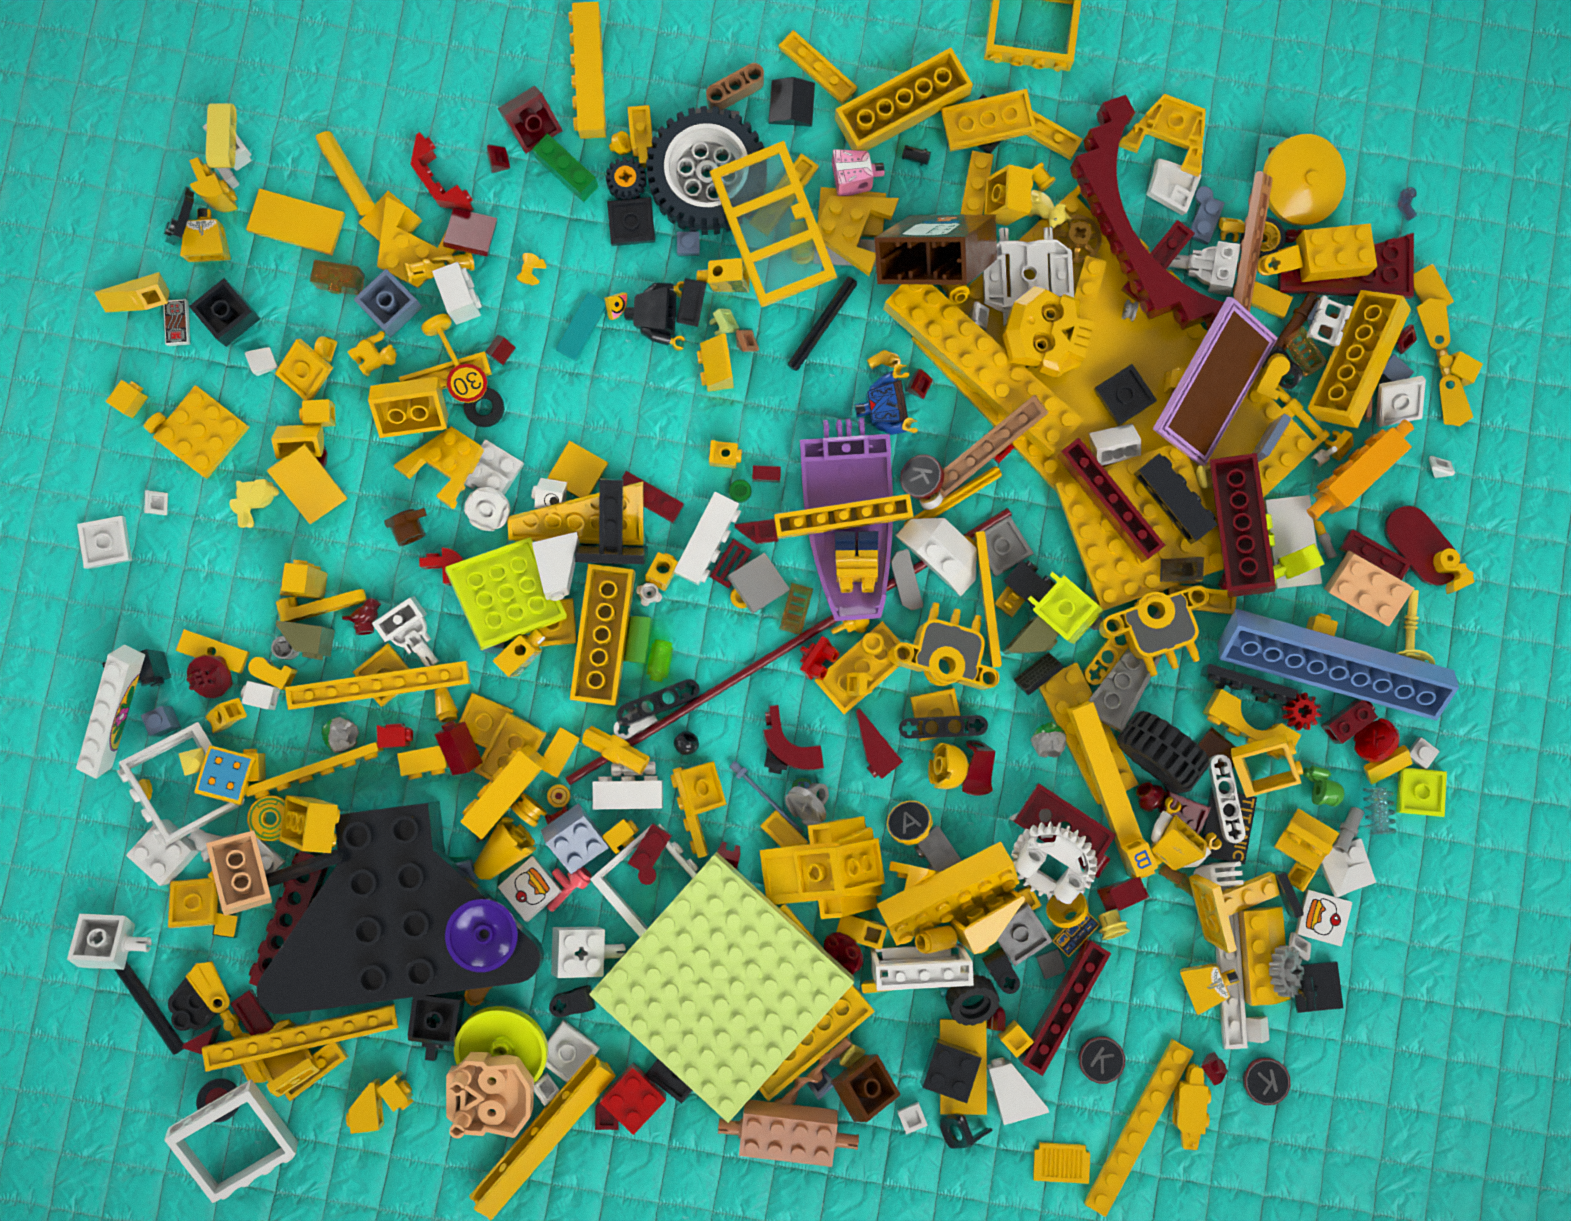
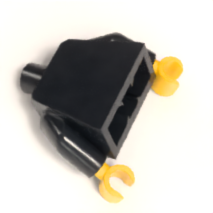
M684 281L678 282L676 286L673 283H653L643 293L635 296L634 307H626L624 310L625 319L627 321L633 320L634 326L640 329L643 336L668 346L672 344V347L677 351H681L683 347H678L675 341H685L682 336L671 338V335H675L677 297L681 298L682 291L679 288H683Z

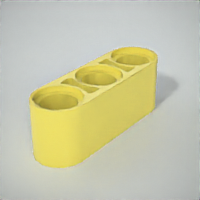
M210 103L208 105L206 162L209 168H234L237 112L234 104Z

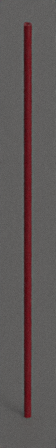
M1006 508L963 534V536H968L972 539L975 537V532L985 531L1006 517L1012 516V514ZM922 560L913 565L915 574L928 567ZM894 577L888 580L886 592L896 586ZM832 614L626 741L631 747L637 745L838 621H835ZM601 755L565 778L569 785L606 764L609 760Z

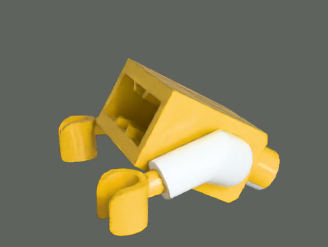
M1168 797L1165 801L1167 809L1160 814L1151 834L1152 854L1157 865L1164 862L1172 870L1182 867H1197L1211 854L1210 850L1219 849L1222 846V842L1217 839L1212 843L1217 836L1213 832L1208 833L1204 840L1177 815L1171 816L1172 813H1176L1181 809V804L1178 801L1175 807L1170 808L1173 798Z

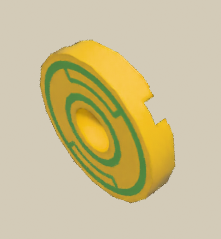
M265 796L256 800L251 805L247 815V824L250 831L254 830L256 838L263 841L279 840L285 799L279 796ZM269 812L275 813L277 817L273 825L268 824L266 821V815Z

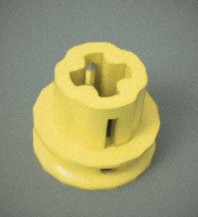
M1118 910L1108 911L1098 916L1102 926L1099 933L1102 934L1103 941L1117 938L1130 932V929L1126 927L1127 921L1121 920Z

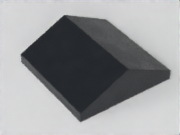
M796 77L772 80L769 124L812 127L815 83Z

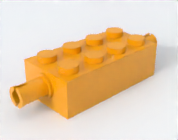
M1404 419L1395 428L1392 427L1386 431L1381 429L1378 433H1374L1364 441L1365 445L1352 452L1348 456L1349 460L1336 467L1332 471L1333 475L1331 477L1325 478L1316 486L1318 491L1313 496L1317 501L1306 510L1308 515L1314 520H1318L1326 510L1330 514H1334L1351 505L1412 447L1404 438L1414 430L1413 425Z

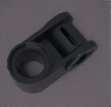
M1276 346L1268 354L1262 368L1264 369L1272 355L1277 353L1285 355L1290 362V369L1287 374L1282 376L1278 384L1284 389H1292L1301 381L1303 372L1282 347ZM1292 374L1294 378L1287 379V376Z
M1002 947L982 958L991 976L994 977L1003 992L1013 994L1018 991L1020 980ZM1006 977L1014 979L1012 981V987H1008L1007 985L1003 986V984L1006 983Z
M591 985L577 987L570 991L556 994L549 1005L551 1014L555 1017H564L594 1010L596 1008L595 1001L589 995L592 991ZM558 1000H561V1003H566L563 1010L555 1006Z

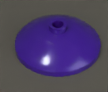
M476 899L460 906L450 917L445 931L446 946L453 960L461 967L473 972H488L502 966L513 954L518 941V929L513 915L505 906L489 899ZM482 929L488 931L487 938L481 936Z

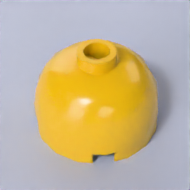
M939 743L932 751V753H936L934 761L929 759L928 777L930 784H935L934 788L937 789L956 788L967 776L969 767L967 757L960 748L951 744Z

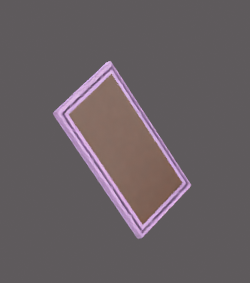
M1227 297L1153 430L1198 464V466H1206L1278 338L1237 300Z

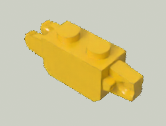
M1192 1063L1186 1066L1185 1080H1179L1174 1089L1172 1122L1180 1130L1181 1147L1187 1150H1198L1200 1136L1205 1134L1206 1127H1209L1210 1118L1207 1113V1104L1211 1102V1091L1204 1084L1203 1069Z

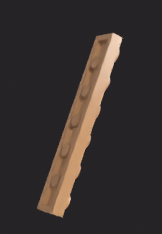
M1033 395L943 469L945 473L944 482L939 490L943 498L1049 413L1036 395Z

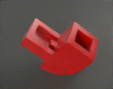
M442 548V557H440L439 553L426 554L425 558H419V567L423 569H442L443 584L452 586L445 568L446 566L461 562L465 558L452 549Z

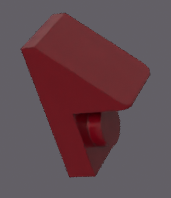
M1140 876L1116 882L1097 890L1106 912L1113 909L1121 911L1149 897Z
M221 1025L184 1043L182 1048L203 1055L202 1047L217 1044L216 1039Z

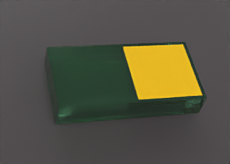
M219 900L217 906V925H214L212 935L237 938L242 911L224 916Z

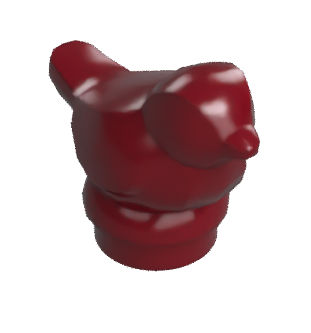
M374 598L367 599L364 605L356 609L351 615L342 616V620L354 623L353 628L356 635L373 634L375 627L372 623L378 618L377 610L381 603Z

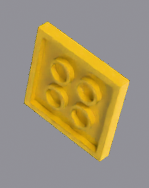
M195 385L154 434L153 438L204 478L208 479L250 427Z

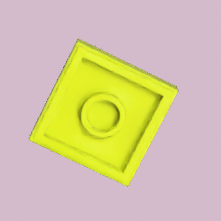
M1403 768L1398 771L1396 812L1445 817L1447 771Z

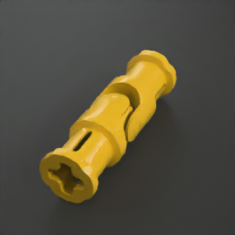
M468 252L455 256L448 254L435 257L432 260L422 259V262L408 264V262H405L403 267L407 282L411 283L412 280L419 278L432 279L434 277L432 271L446 266L443 260H446L447 265L458 262L461 268L473 271L475 266L472 254Z

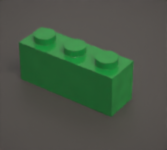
M548 133L532 149L535 158L581 201L585 202L599 187L596 177Z

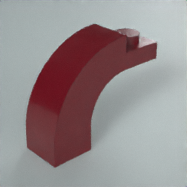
M769 706L768 712H765L766 726L770 725L771 729L763 730L762 734L771 754L779 762L795 770L814 771L823 769L821 745L798 747L790 743L782 732L779 706Z

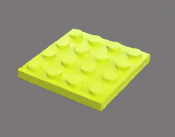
M531 537L446 566L445 568L481 650L511 640L519 635L530 633L535 629L562 621L567 617L560 600H546Z

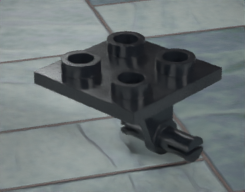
M1338 962L1301 965L1304 968V975H1302L1303 980H1300L1302 987L1298 989V995H1294L1296 1012L1342 1009L1343 1000Z

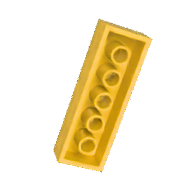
M949 48L840 106L835 110V121L852 150L868 151L941 111V108L951 106L970 96L973 83L953 49Z
M1365 290L1360 291L1349 319L1342 330L1343 336L1340 344L1335 346L1307 408L1316 420L1358 428L1410 313L1411 308L1404 296Z
M588 564L570 700L618 706L636 575L634 569Z
M1000 841L876 905L897 946L910 942L922 930L932 929L941 923L950 922L954 916L962 912H969L982 902L991 901L1003 891L1008 892L1014 889L1019 884L1014 863Z

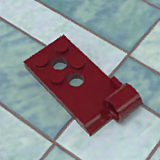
M1037 783L1013 822L1023 829L1029 830L1032 825L1038 828L1041 822L1045 827H1048L1049 822H1052L1053 827H1057L1063 821L1068 822L1071 832L1074 833L1078 830L1077 836H1086L1085 843L1090 842L1092 844L1091 849L1095 850V857L1097 858L1095 877L1099 879L1111 860L1104 853L1116 834ZM1045 808L1051 812V818L1047 822H1043L1039 818L1040 811ZM1040 835L1038 836V839H1040L1044 843H1052L1056 840L1057 835H1053V838L1042 839ZM1079 857L1080 867L1085 870L1086 866L1083 865L1082 857Z

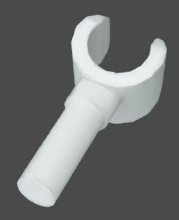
M1334 446L1327 451L1321 449L1311 459L1315 458L1319 463L1317 466L1321 467L1330 460V455L1337 451V447Z

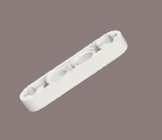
M1214 755L1209 759L1208 770L1221 833L1227 842L1239 843L1245 837V827L1232 765L1227 756ZM1218 759L1220 762H1224L1225 766L1221 767L1222 774H1227L1228 777L1216 779V775H1221L1220 769L1214 767V764L1218 763ZM1222 781H1226L1230 785V790L1226 794H1222L1218 789ZM1228 803L1232 804L1235 809L1234 814L1230 817H1227L1223 812L1224 806ZM1237 819V823L1232 822L1233 828L1239 831V834L1235 835V839L1233 836H1229L1228 832L1232 831V826L1230 823L1226 824L1225 820L1233 821Z

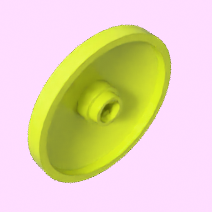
M492 1006L475 1012L462 1024L455 1039L454 1057L458 1065L470 1052H488L492 1054V1057L501 1055L517 1056L534 1078L535 1083L545 1068L548 1058V1044L543 1030L529 1015L511 1007Z

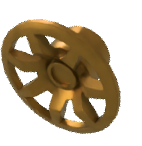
M1082 215L1070 216L1072 220H1083L1085 222L1073 223L1071 220V222H1068L1069 232H1059L1061 226L1067 223V221L1057 225L1053 234V240H1057V236L1067 239L1068 242L1065 246L1067 248L1074 247L1072 262L1081 263L1084 262L1085 257L1078 258L1080 248L1083 247L1091 253L1088 256H1095L1101 246V232L1098 225L1092 219ZM1088 223L1094 228L1096 233H1092ZM1097 238V245L1093 250L1088 241Z

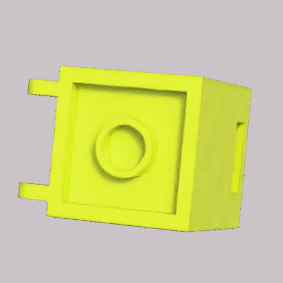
M1052 572L1050 576L1057 581L1053 588L1040 602H1037L1032 596L1028 600L1035 605L1033 611L1063 638L1075 644L1104 610L1066 576L1063 575L1062 578H1059Z

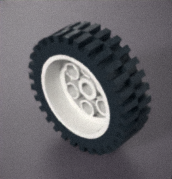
M700 106L701 113L695 114L693 107L688 109V116L684 117L681 111L676 114V122L670 118L666 121V129L663 126L658 129L659 137H653L651 141L653 148L649 147L648 149L649 159H646L647 178L656 205H659L660 211L664 216L668 215V220L671 223L678 222V227L683 230L687 226L690 232H696L697 229H700L702 235H708V230H714V235L720 234L721 228H725L726 232L731 231L719 197L711 198L709 196L716 189L712 178L702 176L703 172L711 171L762 150L764 145L762 141L759 142V135L756 130L752 132L751 125L747 121L745 124H742V117L736 114L735 118H732L731 111L725 109L724 114H720L719 107L713 106L712 113L707 112V106ZM699 149L706 151V155L703 157H698L695 153ZM724 154L728 156V159L726 161H719L717 157ZM767 159L728 174L735 177L732 182H726L724 180L725 176L721 177L732 208L764 195V189H766ZM684 166H689L692 168V170L689 173H683L680 171L681 168ZM693 186L699 189L695 194L687 192ZM752 211L736 217L739 226L743 224L744 217L748 220L752 216Z

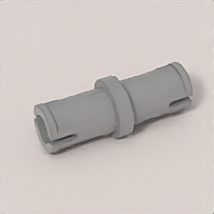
M1351 807L1344 823H1341L1339 827L1340 834L1333 845L1335 850L1341 853L1348 852L1353 837H1356L1359 832L1357 828L1365 814L1360 808Z

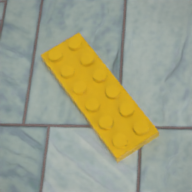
M1076 662L1063 668L1038 689L1056 725L1061 726L1065 731L1067 747L1096 804L1099 805L1101 804L1067 711L1070 707L1074 708L1084 704L1093 695ZM1101 722L1125 791L1139 784L1122 750L1119 748L1110 727Z

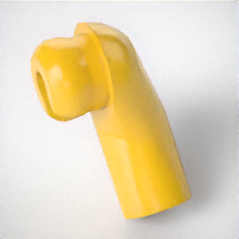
M883 350L867 359V363L871 369L881 364L895 368L896 365L901 364V359L897 354Z

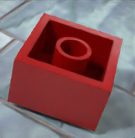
M633 1062L602 1094L600 1103L634 1135L666 1101V1093Z

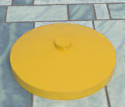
M1300 134L1285 139L1271 151L1263 168V172L1273 179L1268 207L1279 219L1286 223L1299 226L1318 223L1332 214L1343 197L1346 185V171L1342 157L1334 145L1321 136Z

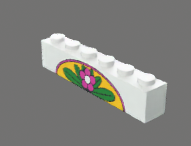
M127 645L121 646L107 656L76 766L77 770L95 779L113 767L145 658V654Z

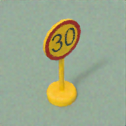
M439 314L428 319L421 326L422 332L426 336L439 334L455 365V368L447 376L446 384L449 393L454 399L464 403L479 400L487 390L488 382L486 375L481 368L473 364L460 365L444 334V331L451 326L452 320L448 314Z

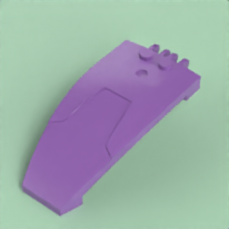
M859 418L858 428L860 436L851 435L852 422L850 419H846V437H843L842 421L837 419V437L829 438L828 420H823L824 438L799 440L804 509L892 497L890 434L865 435L864 418ZM893 522L809 534L818 575L835 621L881 618L887 596ZM879 531L877 582H875L874 592L864 593L862 592L861 582H853V592L841 593L839 582H836L835 532H855V556H858V532Z

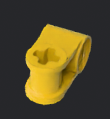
M1299 245L1287 247L1259 258L1258 273L1268 276L1303 267Z

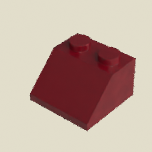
M535 85L497 108L525 153L530 152L547 133L554 137L563 131L542 92Z

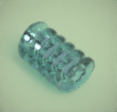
M1389 787L1363 788L1364 792L1370 793L1369 796L1363 798L1364 801L1371 803L1364 807V810L1371 811V814L1365 816V819L1372 821V823L1365 825L1366 828L1373 830L1369 834H1393L1396 832L1395 828L1389 827V825L1396 823L1395 819L1388 817L1395 814V810L1388 808L1394 805V801L1387 799L1393 796L1392 791L1386 790Z

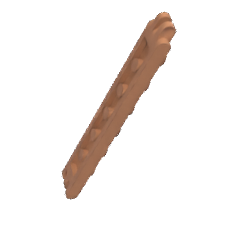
M1262 171L1256 172L1252 194L1249 196V212L1245 219V236L1241 242V259L1237 265V282L1233 287L1234 299L1249 312L1273 181L1271 176Z

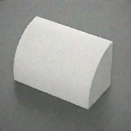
M1133 424L1089 433L1091 452L1102 466L1141 455V438Z

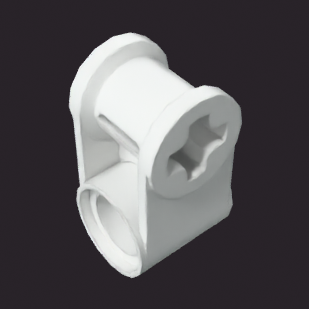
M643 702L642 709L645 712H652L647 703ZM637 708L634 711L629 712L624 717H627L628 720H630V717L634 713H637ZM652 716L630 725L628 735L624 733L619 734L621 724L617 721L614 725V733L616 736L628 740L657 722L658 719L656 716Z

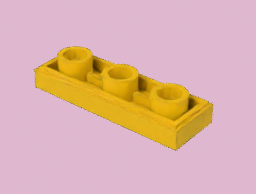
M185 629L176 648V651L195 658L204 654L212 655V650L215 648L216 653L214 656L223 657L229 670L237 673L243 672L250 654L248 651Z

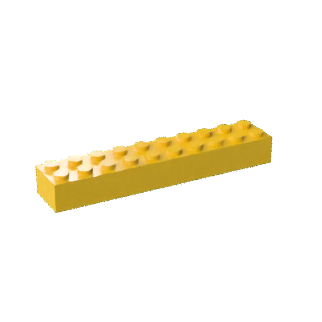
M901 284L885 301L883 310L1004 418L1008 417L1033 395H1036L1049 413L1023 433V435L1048 458L1083 421L1078 414L1022 364L1011 363L1007 351L935 286L927 284Z

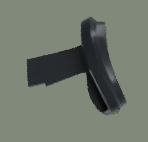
M960 1113L947 1115L940 1120V1129L944 1140L952 1149L972 1147L978 1140L993 1131L992 1128H985L972 1136L966 1117ZM951 1124L959 1128L962 1134L961 1140L955 1139L950 1130Z

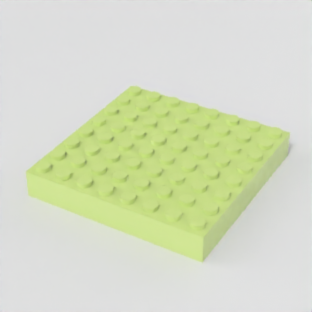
M716 852L589 995L729 1123L852 986L854 976Z

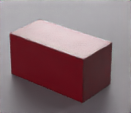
M753 465L752 482L780 483V466Z

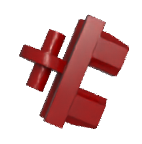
M822 636L817 644L812 643L809 648L804 646L800 648L799 651L803 654L800 660L803 665L800 670L809 680L813 678L823 680L828 670L822 664L826 659L832 663L835 662L840 653L827 638Z

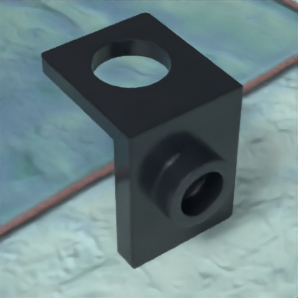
M767 748L764 767L769 768L768 772L782 774V770L787 771V766L774 759Z

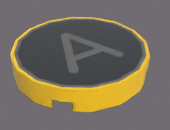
M909 800L898 804L892 809L887 819V828L890 835L895 841L904 843V845H913L924 840L933 825L930 811L924 804L918 801Z

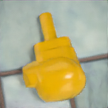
M843 620V624L831 629V632L834 635L847 629L848 632L855 630L858 633H864L870 620Z

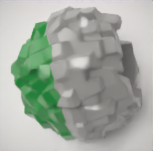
M335 717L327 721L322 727L321 734L324 744L330 750H333L335 753H342L344 750H349L357 744L356 739L359 730L349 719L344 720L341 717Z
M1054 722L1041 725L1030 739L1038 756L1047 758V756L1053 758L1060 756L1067 745L1065 731Z

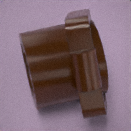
M425 508L419 510L409 509L386 519L384 523L387 528L390 527L398 546H405L422 539L426 535L419 518L427 516Z

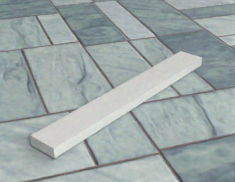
M1224 867L1223 870L1224 872L1235 871V867ZM1235 876L1225 877L1224 881H1236ZM1221 886V890L1223 891L1233 886ZM1237 912L1228 916L1237 950L1227 953L1215 946L1216 961L1221 973L1235 969L1240 981L1227 986L1230 998L1220 1003L1222 1045L1224 1049L1248 1048Z

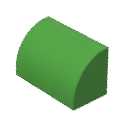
M630 616L624 662L647 664L653 621L651 618Z

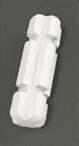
M648 762L646 769L641 775L643 773L654 775L656 773L655 762ZM613 763L611 765L613 777H619L621 774H624V776H641L621 764Z

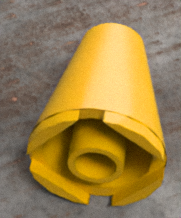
M503 817L498 822L476 859L474 873L480 879L491 880L536 850V847H533L535 844L534 838L521 824L518 826L512 824L514 819Z

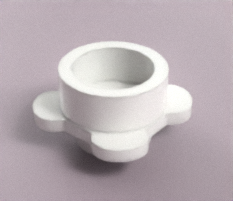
M653 583L640 585L636 589L637 594L641 597V604L643 606H649L652 602H660L662 600V595Z

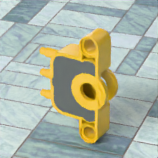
M1193 586L1170 595L1161 592H1149L1139 599L1134 607L1106 617L1099 625V632L1104 638L1108 639L1124 634L1133 656L1144 660L1151 677L1158 674L1153 661L1154 657L1165 654L1173 670L1177 669L1179 665L1174 650L1185 646L1193 662H1197L1200 660L1194 641L1198 637L1199 630L1192 611L1208 601L1209 593L1203 586ZM1192 593L1199 595V603L1193 601ZM1152 605L1158 608L1160 612L1159 619L1149 616L1148 606ZM1107 622H1112L1115 624V632H1111L1107 629Z
M934 602L932 608H930L928 621L918 628L914 644L899 643L890 649L888 655L889 660L897 666L918 672L923 671L927 680L936 686H946L957 682L979 690H986L995 687L1000 679L996 669L981 665L985 647L984 638L979 633L982 617L975 615L971 629L959 626L961 611L955 608L951 615L950 623L937 619L939 613V603ZM898 648L905 652L904 659L898 657ZM940 659L948 663V674L941 672L939 669ZM984 673L990 678L989 684L983 681Z

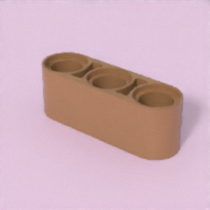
M751 63L710 85L706 90L709 109H713V106L719 107V110H724L760 90L764 85L763 67L758 63ZM751 75H758V76H759V78H758V79H755V80H753V79H751V78H749V77H750ZM733 85L740 86L738 90H732L730 87ZM715 95L721 96V99L717 101L711 98Z

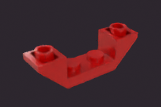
M420 132L417 133L410 165L439 207L473 211L474 209L470 204L473 199L466 189L461 191L459 186L456 185L445 192L439 182H433L431 177L434 175L427 164L437 158L433 151L436 147L429 137L424 138Z

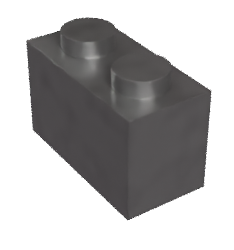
M938 825L932 827L929 830L928 836L913 847L921 859L923 857L927 859L929 865L926 867L930 870L941 872L962 861Z

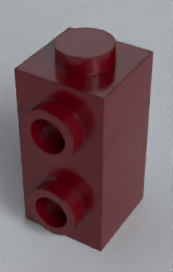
M1356 699L1322 724L1321 727L1334 744H1343L1378 718V716L1374 712L1375 707L1371 702Z
M450 721L442 725V730L434 734L452 775L469 773L483 763L465 722L455 723Z

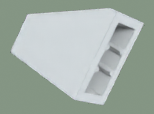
M577 532L532 543L546 600L557 601L569 595L576 563L575 553L580 545Z
M996 1058L991 1061V1064L987 1065L998 1111L1004 1125L1049 1113L1048 1107L1009 1059Z

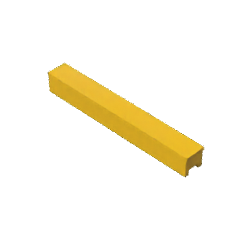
M1086 701L1084 704L1074 708H1068L1067 711L1109 827L1116 834L1114 840L1127 875L1132 878L1135 875L1131 873L1120 847L1142 838L1094 702Z
M593 1054L589 1056L469 1195V1198L476 1204L474 1206L475 1211L488 1217L490 1221L496 1216L614 1079L616 1075L609 1063L602 1061Z

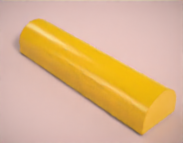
M325 131L317 134L315 138L319 148L357 212L361 216L367 214L374 208V202L333 133Z

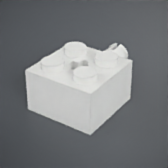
M79 914L67 960L80 968L124 970L128 952H149L151 948L146 947V945L151 946L152 940L150 937H132L135 924L126 916Z
M553 927L551 974L557 978L603 977L604 960L622 958L625 954L622 953V951H625V945H605V929L600 927ZM580 948L581 953H579L578 956H576L575 951H579Z

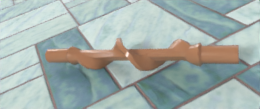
M845 1037L838 1045L820 1057L817 1067L806 1077L794 1079L795 1087L783 1098L776 1099L774 1103L791 1105L795 1103L798 1090L808 1081L820 1082L823 1078L822 1069L831 1060L839 1058L852 1045L851 1040Z

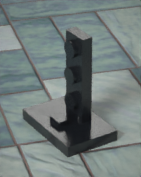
M600 478L599 544H581L575 553V562L645 563L648 556V546L623 545L624 479Z

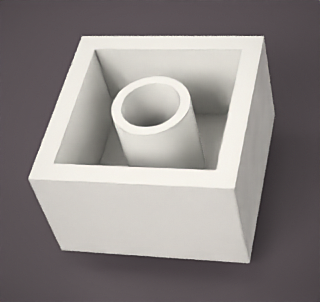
M455 262L432 271L447 313L456 325L481 316L479 308L482 307V304L473 289L475 286L466 268H461L459 263Z
M169 819L161 820L169 835L179 830ZM153 825L126 856L159 886L170 884V881H173L199 853V850H197L192 840L187 839V835L165 846L163 841L159 843L152 832L155 829Z

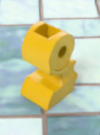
M1450 548L1438 552L1433 559L1434 567L1438 573H1451L1454 575V580L1446 584V594L1456 592L1475 582L1473 578L1474 572L1470 571L1465 563L1460 564L1459 553Z

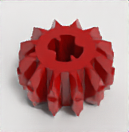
M1306 692L1301 695L1297 693L1296 699L1287 702L1288 706L1281 707L1287 713L1282 715V718L1289 719L1287 726L1292 727L1294 725L1295 730L1300 731L1302 728L1310 730L1311 725L1318 724L1315 717H1321L1322 714L1316 712V709H1319L1321 705L1314 704L1316 700L1314 696L1308 698V693ZM1299 708H1301V710H1304V715H1301L1302 713H1298Z

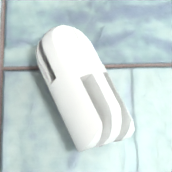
M1240 861L1201 865L1193 872V875L1198 874L1220 886L1244 884L1243 880L1224 881L1225 877L1243 875L1242 871L1224 872L1223 870L1224 867L1241 866Z

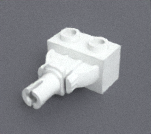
M1218 241L1217 247H1208L1202 251L1193 250V254H1190V256L1178 254L1168 267L1186 269L1189 271V277H1196L1201 283L1209 286V293L1230 296L1241 244Z
M415 596L408 598L372 623L385 642L391 640L395 645L403 647L408 654L413 651L414 653L416 652L426 667L433 666L439 662L427 645V642L431 640L427 633V623L424 618L427 613Z

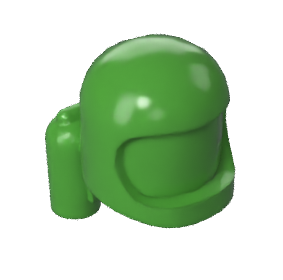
M1313 765L1310 768H1304L1303 776L1308 777V780L1315 783L1312 791L1313 804H1327L1328 806L1335 807L1343 801L1344 788L1338 782L1328 779L1331 776L1328 769Z

